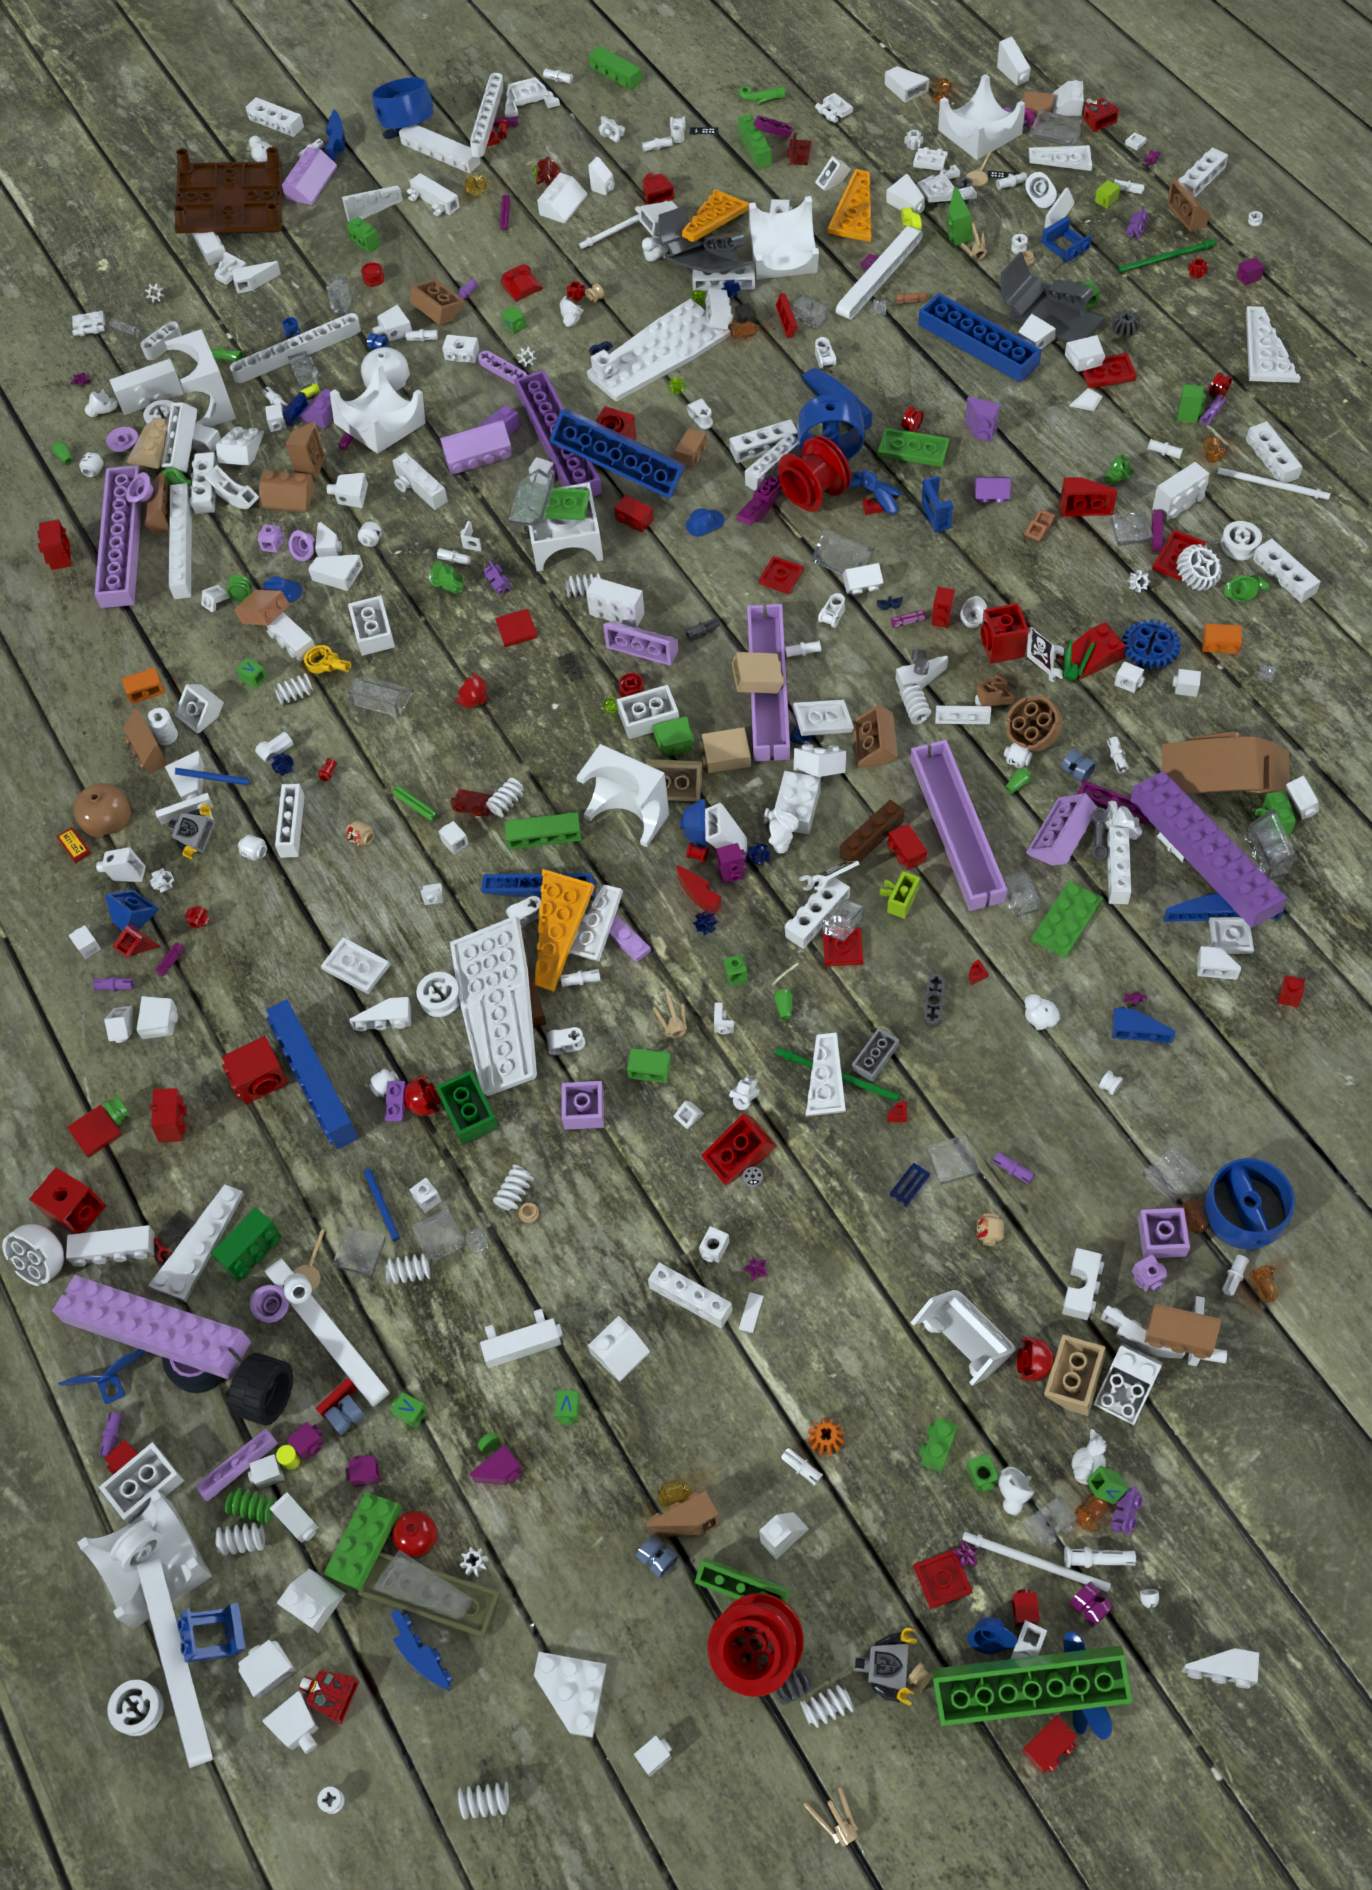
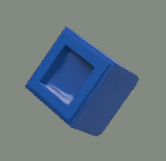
M797 725L789 738L793 743L804 745L809 744L814 735L802 736Z

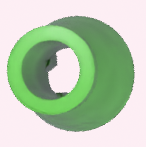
M57 441L52 445V452L65 465H70L73 462L66 443Z
M1023 767L1017 769L1007 785H1005V789L1010 794H1013L1030 783L1032 775Z
M788 989L776 991L774 1000L780 1014V1019L787 1020L792 1018L793 995Z

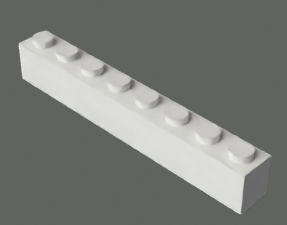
M187 483L170 485L169 588L174 599L191 597L192 507L189 505L191 493Z

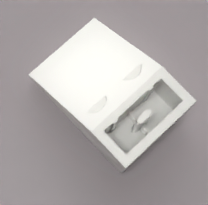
M234 427L216 443L218 463L250 465L255 460L264 431H260L257 428L247 430L242 427Z
M1122 1343L1093 1405L1134 1425L1163 1362Z

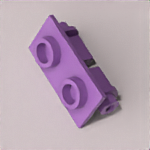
M1144 207L1141 208L1140 212L1133 213L1126 231L1129 237L1137 235L1138 240H1140L1145 224L1148 222V214L1145 213Z
M489 560L491 566L484 569V574L489 582H491L495 592L503 594L507 588L512 591L509 586L511 582L505 575H502L503 569L499 564H494Z
M387 1081L385 1121L403 1122V1118H405V1081Z
M1133 1486V1490L1128 1487V1490L1117 1501L1116 1506L1124 1509L1123 1511H1114L1110 1524L1112 1531L1120 1533L1123 1530L1129 1538L1131 1531H1134L1136 1527L1137 1509H1140L1142 1506V1496L1136 1486Z

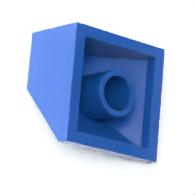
M701 799L685 809L684 818H680V828L684 829L685 837L695 845L703 848L707 847L705 799Z
M134 889L108 893L105 896L112 922L121 931L129 924L140 929L159 909Z

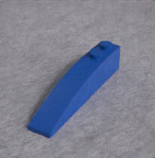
M817 368L802 374V378L820 396L840 394L855 400L861 408L865 430L872 427V411L842 383Z
M558 873L592 883L595 887L590 899H595L597 881L591 873ZM483 874L481 892L521 898L537 896L541 899L543 876L542 874Z
M1219 893L1188 900L1167 908L1163 920L1164 922L1209 921L1210 917L1241 916ZM1283 908V911L1281 913L1271 917L1270 919H1281L1285 908Z

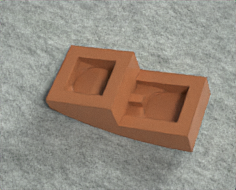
M1039 509L1034 520L1030 522L1024 536L1040 542L1052 525L1055 515Z

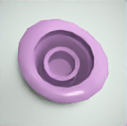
M142 472L131 481L126 491V499L129 502H146L152 497L154 488L147 473Z
M300 530L294 531L289 539V550L292 556L298 561L303 562L308 561L313 556L316 545L314 537Z
M264 1285L255 1290L250 1298L249 1305L251 1313L256 1319L261 1322L272 1323L285 1315L288 1311L289 1301L283 1293V1288L276 1285Z

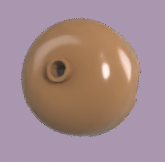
M1040 695L1020 699L1012 706L1006 717V733L1008 738L1020 747H1027L1030 752H1038L1049 748L1056 742L1062 730V716L1059 709L1048 698Z
M106 783L94 784L85 788L77 796L73 807L74 817L84 833L92 837L100 838L114 831L116 833L126 826L131 817L130 804L125 794L116 786Z

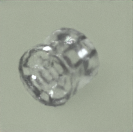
M873 299V316H877V314L886 315V299L882 301Z
M1261 662L1257 680L1261 681L1264 679L1272 683L1276 665L1268 666L1266 663Z
M473 1229L466 1235V1242L471 1252L480 1254L487 1250L489 1242L483 1230Z

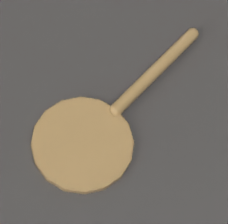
M990 152L987 153L979 171H971L966 175V177L972 179L973 187H981L988 182V175L982 172L991 154Z
M324 1229L320 1231L308 1265L299 1266L293 1271L294 1274L299 1273L307 1277L311 1284L312 1292L320 1283L319 1271L312 1265L323 1238Z

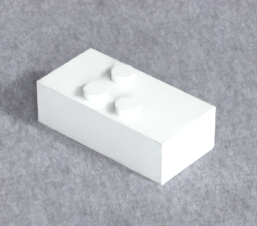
M170 359L109 380L124 415L144 409L155 401L169 400L184 394Z

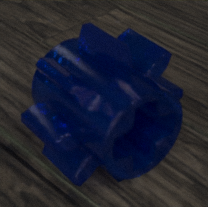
M734 280L723 283L724 287L721 290H727L728 297L733 298L739 295L738 291L741 290L739 282L735 283Z
M282 752L272 757L274 761L271 765L275 773H280L283 776L293 771L291 767L294 765V761L290 755H285Z
M754 843L753 847L749 846L747 855L751 857L750 862L763 865L765 860L769 861L771 852L767 850L768 846L763 843Z
M705 910L702 914L698 913L695 915L697 920L693 924L697 932L700 931L706 935L716 930L714 925L718 921H716L714 913L711 914Z

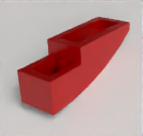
M678 865L676 867L677 878L686 894L703 911L714 917L722 906L721 896L710 890L709 881Z

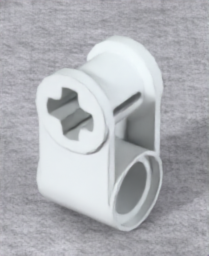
M670 117L673 143L684 141L686 130L685 117Z
M825 337L816 339L815 356L819 368L822 369L823 366L828 365L835 366L836 356L829 340Z
M702 398L686 406L689 416L701 429L712 427V411Z
M835 593L830 596L819 614L818 622H825L830 624L831 627L836 628L845 612V598L842 594Z
M531 896L508 907L506 914L509 918L517 916L522 928L539 919L541 899L537 896Z
M577 1027L552 1030L546 1034L548 1053L551 1055L580 1051L585 1046L583 1033Z

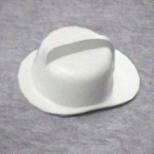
M1035 172L1031 174L1025 183L1026 191L1038 207L1048 208L1055 202L1057 191L1044 173Z

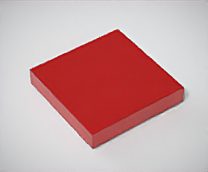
M773 556L759 578L758 583L790 595L804 571V566Z
M528 609L495 618L504 647L538 638Z
M861 928L823 930L825 967L863 965Z
M101 1104L67 1126L88 1158L122 1135Z
M955 1549L913 1564V1569L930 1610L973 1594L963 1567H960L959 1557L952 1552Z

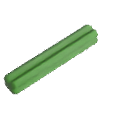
M396 786L393 789L394 796L430 821L436 818L435 810L402 787Z

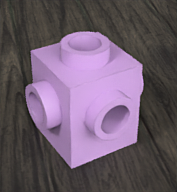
M263 525L262 530L258 533V542L261 550L278 552L280 545L284 542V534H282L280 526Z
M1153 1254L1134 1264L1132 1269L1136 1284L1143 1288L1146 1293L1151 1290L1155 1292L1165 1285L1167 1271L1162 1263H1158Z

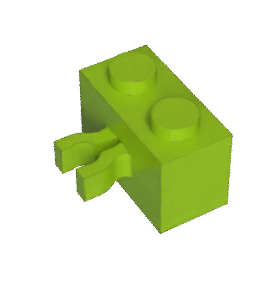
M902 871L896 885L885 879L884 887L889 889L881 888L879 895L890 896L887 913L903 919L906 918L920 889L921 877Z

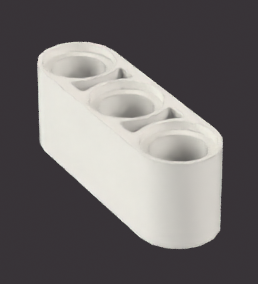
M168 322L141 342V348L147 360H154L168 350L165 341L182 336L177 322Z

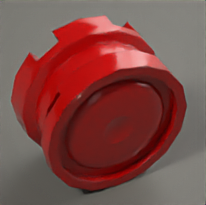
M370 262L361 268L363 281L367 286L374 287L383 283L384 274L379 263Z
M1219 372L1214 377L1208 393L1216 396L1223 395L1224 397L1231 386L1232 377H1225L1223 373Z
M910 406L904 413L905 417L904 419L902 418L901 426L903 429H909L910 432H917L923 422L924 412L921 410L917 411L916 408Z
M636 673L623 675L619 680L621 696L626 697L644 692L642 677Z

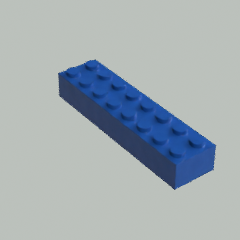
M940 293L919 310V326L1018 382L1023 381L1040 365L1041 349Z
M567 408L561 410L549 442L669 499L674 496L686 464Z
M288 999L266 1009L269 1015L266 1019L330 1145L334 1143L338 1150L359 1139Z

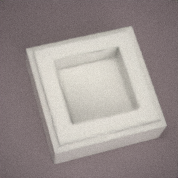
M1134 132L1126 139L1125 145L1139 150L1146 143L1147 138Z

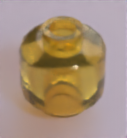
M473 173L468 176L464 183L466 191L474 196L483 192L487 186L484 176L480 173Z
M680 1478L664 1482L657 1492L659 1503L662 1508H666L669 1511L668 1508L677 1502L682 1504L689 1500L688 1497L692 1494L690 1485L685 1484Z

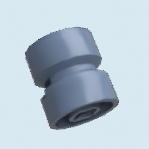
M1076 749L1071 750L1061 764L1062 770L1068 774L1073 773L1074 778L1082 783L1084 780H1088L1096 768V762L1088 757L1084 758V755Z
M346 1395L338 1402V1407L333 1406L324 1414L340 1436L350 1429L351 1423L356 1424L365 1416L349 1395Z
M654 1534L641 1546L636 1557L645 1566L650 1565V1571L661 1579L672 1569L679 1555L670 1547L665 1548V1542Z

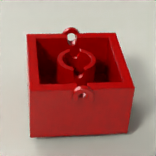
M59 519L39 523V530L37 531L40 543H38L39 551L44 554L45 563L49 564L51 570L72 566L70 541L65 533L66 528L62 526Z
M177 1088L154 1089L152 1104L150 1105L152 1110L151 1126L158 1142L183 1141V1134L187 1132L186 1122H184V1116H187V1105L184 1104L183 1095H180Z

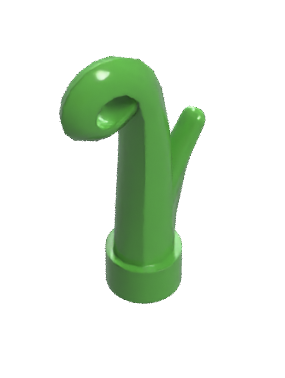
M744 85L738 92L743 99L759 100L756 103L757 105L776 98H786L785 86L751 93V88Z
M217 346L218 350L210 349L214 358L233 362L245 358L244 352L240 350L230 351L221 346Z

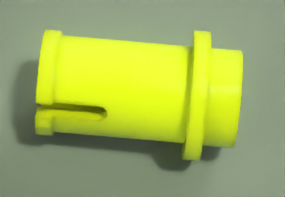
M312 383V386L299 392L303 400L321 391L317 383Z

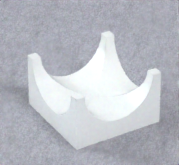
M985 74L981 76V81L975 95L963 107L952 110L947 98L940 99L938 130L974 159L978 160L987 155L988 152L991 153L1022 135L1025 103L1022 101L1018 102L1012 113L1002 109L992 94L990 77Z
M811 196L805 197L803 203L797 208L783 213H766L759 210L755 203H749V230L756 280L817 273L819 250L815 247Z
M202 329L165 341L168 350L183 351L198 363L196 369L190 375L180 379L184 393L198 391L210 395L208 411L196 423L212 427L236 419L220 371Z
M380 363L374 365L372 380L365 392L357 399L343 401L338 391L333 390L330 392L334 424L377 454L425 424L423 392L420 390L413 392L411 401L400 397L389 384L383 365Z
M590 482L559 487L589 490L590 496L585 521L527 517L537 572L543 571L544 563L551 554L564 548H583L590 551L597 561L603 560L600 532Z
M600 744L577 775V781L583 784L588 779L596 777L595 791L587 810L583 814L584 819L591 821L597 814L608 809L621 808L635 813L643 822L644 832L640 843L648 847L669 816L665 773Z
M158 1490L150 1494L151 1501L147 1509L127 1526L104 1537L94 1539L84 1537L77 1542L80 1549L89 1557L105 1581L116 1605V1609L113 1611L116 1618L133 1630L150 1619L138 1571L135 1569L125 1573L121 1569V1563L111 1559L110 1552L118 1539L136 1523L142 1520H149L152 1523V1529L163 1534V1540L159 1548L146 1562L157 1558L160 1559L171 1603H174L213 1577L173 1503Z

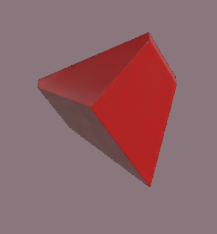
M129 924L124 928L112 947L128 958L131 955L161 946L135 926Z

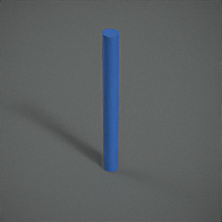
M175 767V775L248 785L249 778Z
M366 1169L364 1175L392 1241H397L400 1239L399 1233L372 1170Z

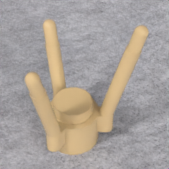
M972 222L976 243L972 246V251L966 244L962 243L961 245L970 254L971 258L974 257L976 260H980L987 255L984 233H981L980 243L975 224Z
M665 988L672 1016L669 1024L667 1025L656 1007H653V1010L665 1028L666 1034L671 1035L672 1038H678L683 1036L686 1030H688L685 1004H681L680 1020V1018L676 1017L669 990Z
M839 1787L838 1791L848 1822L847 1820L843 1822L833 1802L829 1800L828 1805L839 1824L835 1827L837 1833L807 1802L803 1805L830 1834L835 1844L840 1842L842 1847H844L859 1836L856 1832L858 1828L853 1820L843 1789Z

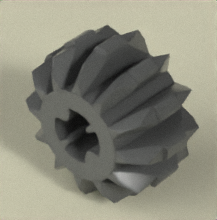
M1132 310L1118 311V314L1113 318L1112 327L1115 330V334L1120 333L1121 336L1126 335L1128 337L1129 334L1134 335L1139 329L1140 317L1137 316V313H1132Z
M803 1668L792 1672L788 1680L774 1692L780 1703L786 1705L811 1692L814 1686L810 1674Z

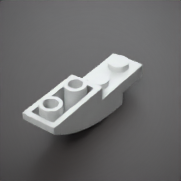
M1107 1306L1104 1310L1101 1320L1118 1330L1115 1339L1141 1352L1159 1357L1180 1359L1184 1357L1185 1353H1176L1166 1347L1155 1348L1150 1346L1149 1343H1145L1146 1330L1143 1329L1139 1322L1126 1318L1119 1309Z

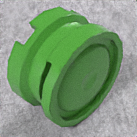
M243 575L231 576L228 581L227 594L235 600L244 601L251 594L252 581H249V578Z
M115 1094L114 1101H105L102 1104L119 1126L126 1116L129 1118L132 1116Z

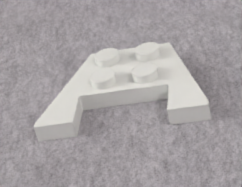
M536 77L510 83L507 87L505 117L518 116L516 106H523L527 103L538 102L544 99L547 108L560 106V101L553 96L551 91H547L545 86Z
M952 165L949 170L946 171L944 169L935 177L932 175L919 181L918 189L928 202L951 201L955 187L949 179L960 177V170L956 165ZM972 186L958 189L963 200L977 198V192Z

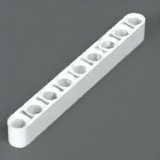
M492 73L487 83L470 138L471 155L473 157H482L486 150L503 93V75L500 73Z
M907 226L841 299L836 307V314L849 320L853 319L920 243L923 232Z
M354 313L344 315L232 363L230 370L236 383H244L358 334L361 331L358 316Z
M282 1258L264 1271L274 1285L281 1288L284 1280L289 1275L294 1274ZM310 1295L307 1301L300 1304L289 1301L290 1305L372 1407H375L390 1394L312 1295Z
M157 1558L136 1566L189 1768H193L213 1760L189 1666L184 1660V1655L181 1654L180 1645L182 1640L177 1628L160 1559Z

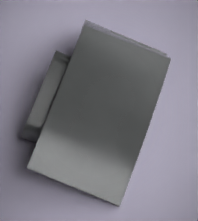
M685 206L659 214L660 244L669 248L671 253L666 254L665 257L671 262L690 269L720 273L754 264L753 260H738L736 248L745 244V238L741 232L716 234L691 242L682 237L683 229L690 223Z
M1019 252L1001 272V291L1004 304L1013 307L1009 315L1021 324H1024L1029 316L1033 314L1056 328L1055 339L1067 343L1089 337L1105 320L1103 316L1086 312L1085 304L1094 295L1091 287L1064 280H1056L1053 284L1042 282L1039 278L1031 275L1023 252Z

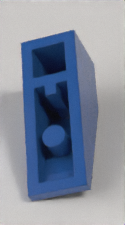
M1127 1007L1114 1008L1112 1015V1038L1164 1043L1173 1042L1175 1030L1137 1010Z

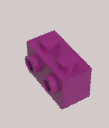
M738 843L716 848L717 866L722 883L736 882L744 878V870H747L744 849L740 850Z

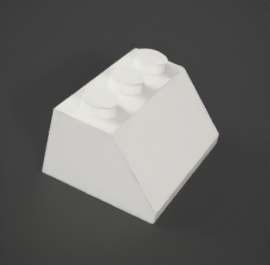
M559 173L537 200L539 215L566 223L587 197V192L572 176Z

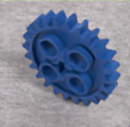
M1144 619L1143 624L1137 621L1136 626L1131 624L1130 629L1127 628L1126 633L1123 634L1122 642L1126 646L1125 657H1130L1129 662L1136 661L1135 666L1142 664V669L1149 666L1151 670L1152 666H1155L1159 670L1160 665L1166 668L1167 663L1171 665L1172 661L1176 660L1177 655H1179L1181 643L1179 642L1180 637H1177L1178 632H1172L1173 627L1167 628V623L1161 625L1160 620L1154 623L1153 619H1151L1150 623H1147ZM1154 633H1156L1150 654L1146 655L1148 647L1150 646L1152 636Z

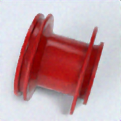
M815 436L804 442L802 459L793 454H785L778 463L779 481L784 493L792 503L808 512H816L821 508L823 491L832 496H839L844 493L851 483L850 467L844 454L833 441L824 436Z
M749 1594L734 1601L714 1622L707 1643L709 1662L717 1678L733 1692L749 1697L765 1696L779 1689L797 1667L804 1649V1635L797 1614L785 1601L770 1594ZM747 1626H753L755 1629L750 1630ZM738 1636L744 1637V1644L738 1641ZM754 1637H758L759 1642L763 1643V1645H758V1641L754 1640ZM745 1652L751 1653L752 1660L745 1657ZM761 1655H767L768 1662H764L761 1659Z

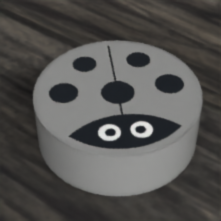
M757 1167L747 1168L743 1172L744 1184L749 1188L759 1187L763 1182L762 1171Z

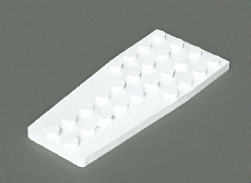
M690 298L651 323L609 354L615 360L616 373L602 379L590 368L587 371V376L614 401H619L696 359L730 337L731 331L729 329L709 327L707 311Z
M513 916L450 942L455 979L459 986L458 997L480 1088L486 1096L533 1080L537 1076L528 967L520 920L517 916Z

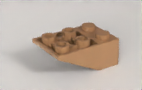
M706 1490L702 1493L697 1491L688 1497L689 1500L682 1504L677 1502L668 1508L669 1511L662 1515L657 1513L650 1517L649 1522L646 1523L650 1537L654 1534L658 1537L702 1536L720 1526L719 1514Z

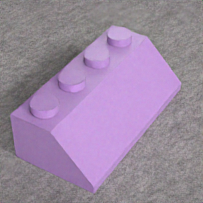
M307 147L282 184L286 200L313 205L337 169V164L321 149Z
M503 420L440 438L450 475L513 457Z
M614 621L604 623L603 625L606 648L670 666L679 650L678 639L671 636L661 635Z
M1086 793L1058 797L1026 853L1052 866L1066 864L1070 860L1074 849L1078 846L1081 837L1086 832L1089 823L1092 821V812L1098 807Z

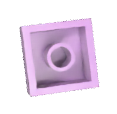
M602 1081L562 1083V1123L564 1130L604 1128V1090Z
M1184 1208L1143 1209L1140 1211L1138 1226L1143 1259L1152 1254L1155 1258L1187 1256L1190 1244Z

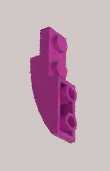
M769 476L754 491L753 498L737 514L736 520L750 526L754 522L759 523L769 511L782 489L779 479Z

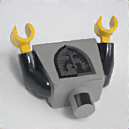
M202 804L199 809L189 811L188 814L182 813L179 820L171 819L168 825L169 829L174 830L172 837L177 840V846L181 850L182 855L191 860L193 859L192 855L194 852L204 853L216 821L208 818L211 817L209 812L213 807Z
M905 1628L902 1632L890 1634L878 1640L870 1648V1658L856 1657L855 1671L869 1673L868 1684L871 1685L875 1693L886 1701L902 1702L908 1706L912 1702L906 1700V1696L908 1694L914 1695V1692L906 1688L908 1644L905 1643L915 1644L917 1642V1639L909 1638L911 1632H916L912 1628Z

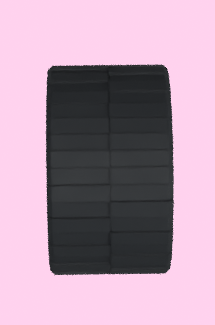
M255 1352L248 1355L241 1362L232 1378L228 1394L230 1412L234 1416L264 1426L275 1422L282 1414L291 1395L294 1379L291 1365L261 1353Z

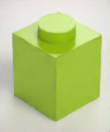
M1107 180L1096 190L1095 202L1108 208L1118 200L1120 186Z

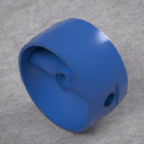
M409 77L397 79L379 86L372 92L375 113L380 126L383 128L396 129L412 126L428 119L434 113L430 90L426 80L423 78Z
M825 394L811 399L801 408L797 421L798 441L801 451L804 442L809 438L815 437V435L807 431L822 423V436L833 441L842 451L846 460L853 458L862 449L865 438L864 417L860 406L855 400L845 395ZM839 421L849 423L855 427L849 432L840 435Z
M1253 1158L1234 1160L1223 1166L1212 1178L1204 1198L1205 1218L1212 1232L1226 1244L1244 1250L1260 1249L1277 1240L1287 1228L1294 1212V1191L1287 1177L1272 1164ZM1251 1179L1262 1182L1278 1197L1283 1209V1223L1276 1228L1270 1230L1261 1207V1197L1255 1191ZM1223 1181L1227 1183L1244 1230L1231 1224L1220 1213L1216 1205L1214 1188ZM1245 1201L1252 1203L1253 1207L1247 1206Z

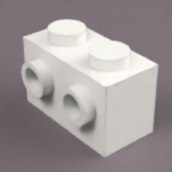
M879 563L846 569L842 574L847 594L858 595L863 593L864 590H869V592L877 591L883 584Z

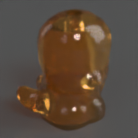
M937 78L934 81L936 89L933 91V98L938 103H940V99L949 96L952 84L947 78Z
M733 319L731 323L733 339H737L740 336L745 339L754 336L757 333L756 324L754 322L740 324L736 319Z
M1207 436L1203 441V452L1206 453V460L1209 463L1222 460L1226 449L1220 448V442L1216 436Z
M1195 1198L1177 1207L1184 1208L1187 1228L1193 1233H1201L1207 1229L1209 1221L1199 1209L1205 1202Z
M1268 1265L1251 1271L1250 1276L1256 1282L1254 1290L1257 1291L1259 1298L1266 1303H1271L1279 1297V1290L1273 1282L1275 1279L1273 1274L1277 1269Z
M1090 1494L1082 1505L1076 1508V1512L1072 1514V1517L1082 1529L1097 1532L1100 1530V1527L1094 1523L1107 1512V1501L1096 1498L1094 1494Z

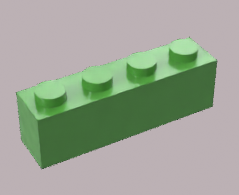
M599 46L588 54L589 64L592 69L629 90L642 82L641 68L604 47Z
M752 114L738 117V133L757 168L772 165L771 148L761 130L754 126L755 119Z
M578 812L505 821L506 841L509 850L582 841Z
M705 1558L701 1561L695 1583L735 1599L749 1594L761 1593L778 1597L788 1604L792 1589L710 1558Z

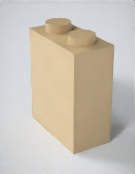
M736 652L732 661V668L737 692L779 693L784 685V676L781 674V661L778 659V654Z
M744 727L702 734V741L699 742L700 752H704L705 755L702 756L703 767H707L708 774L751 767V755Z

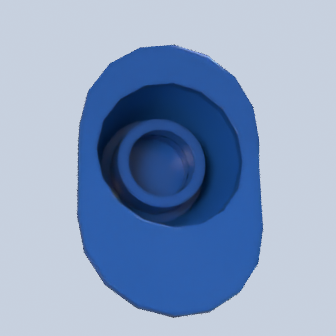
M696 509L690 515L686 523V529L688 533L694 536L705 535L720 528L724 524V516L716 510Z
M279 576L271 577L263 583V590L282 591L288 602L297 600L303 592L299 583L284 580Z
M992 1617L981 1618L967 1637L968 1643L973 1649L985 1654H995L1013 1648L1018 1642L1016 1636L1005 1628L1004 1622L1001 1619Z

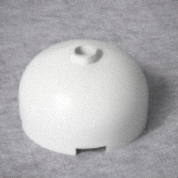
M388 347L377 348L369 352L363 359L361 375L367 388L373 377L374 365L377 363L383 365L386 378L394 391H398L406 385L410 371L407 360L399 351Z
M26 1224L16 1228L3 1239L2 1248L6 1260L11 1259L17 1268L15 1273L26 1282L35 1286L47 1284L62 1269L64 1263L62 1245L58 1238L47 1228L37 1224Z

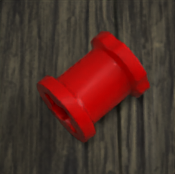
M690 842L686 851V858H695L701 860V863H705L709 854V847L703 848Z

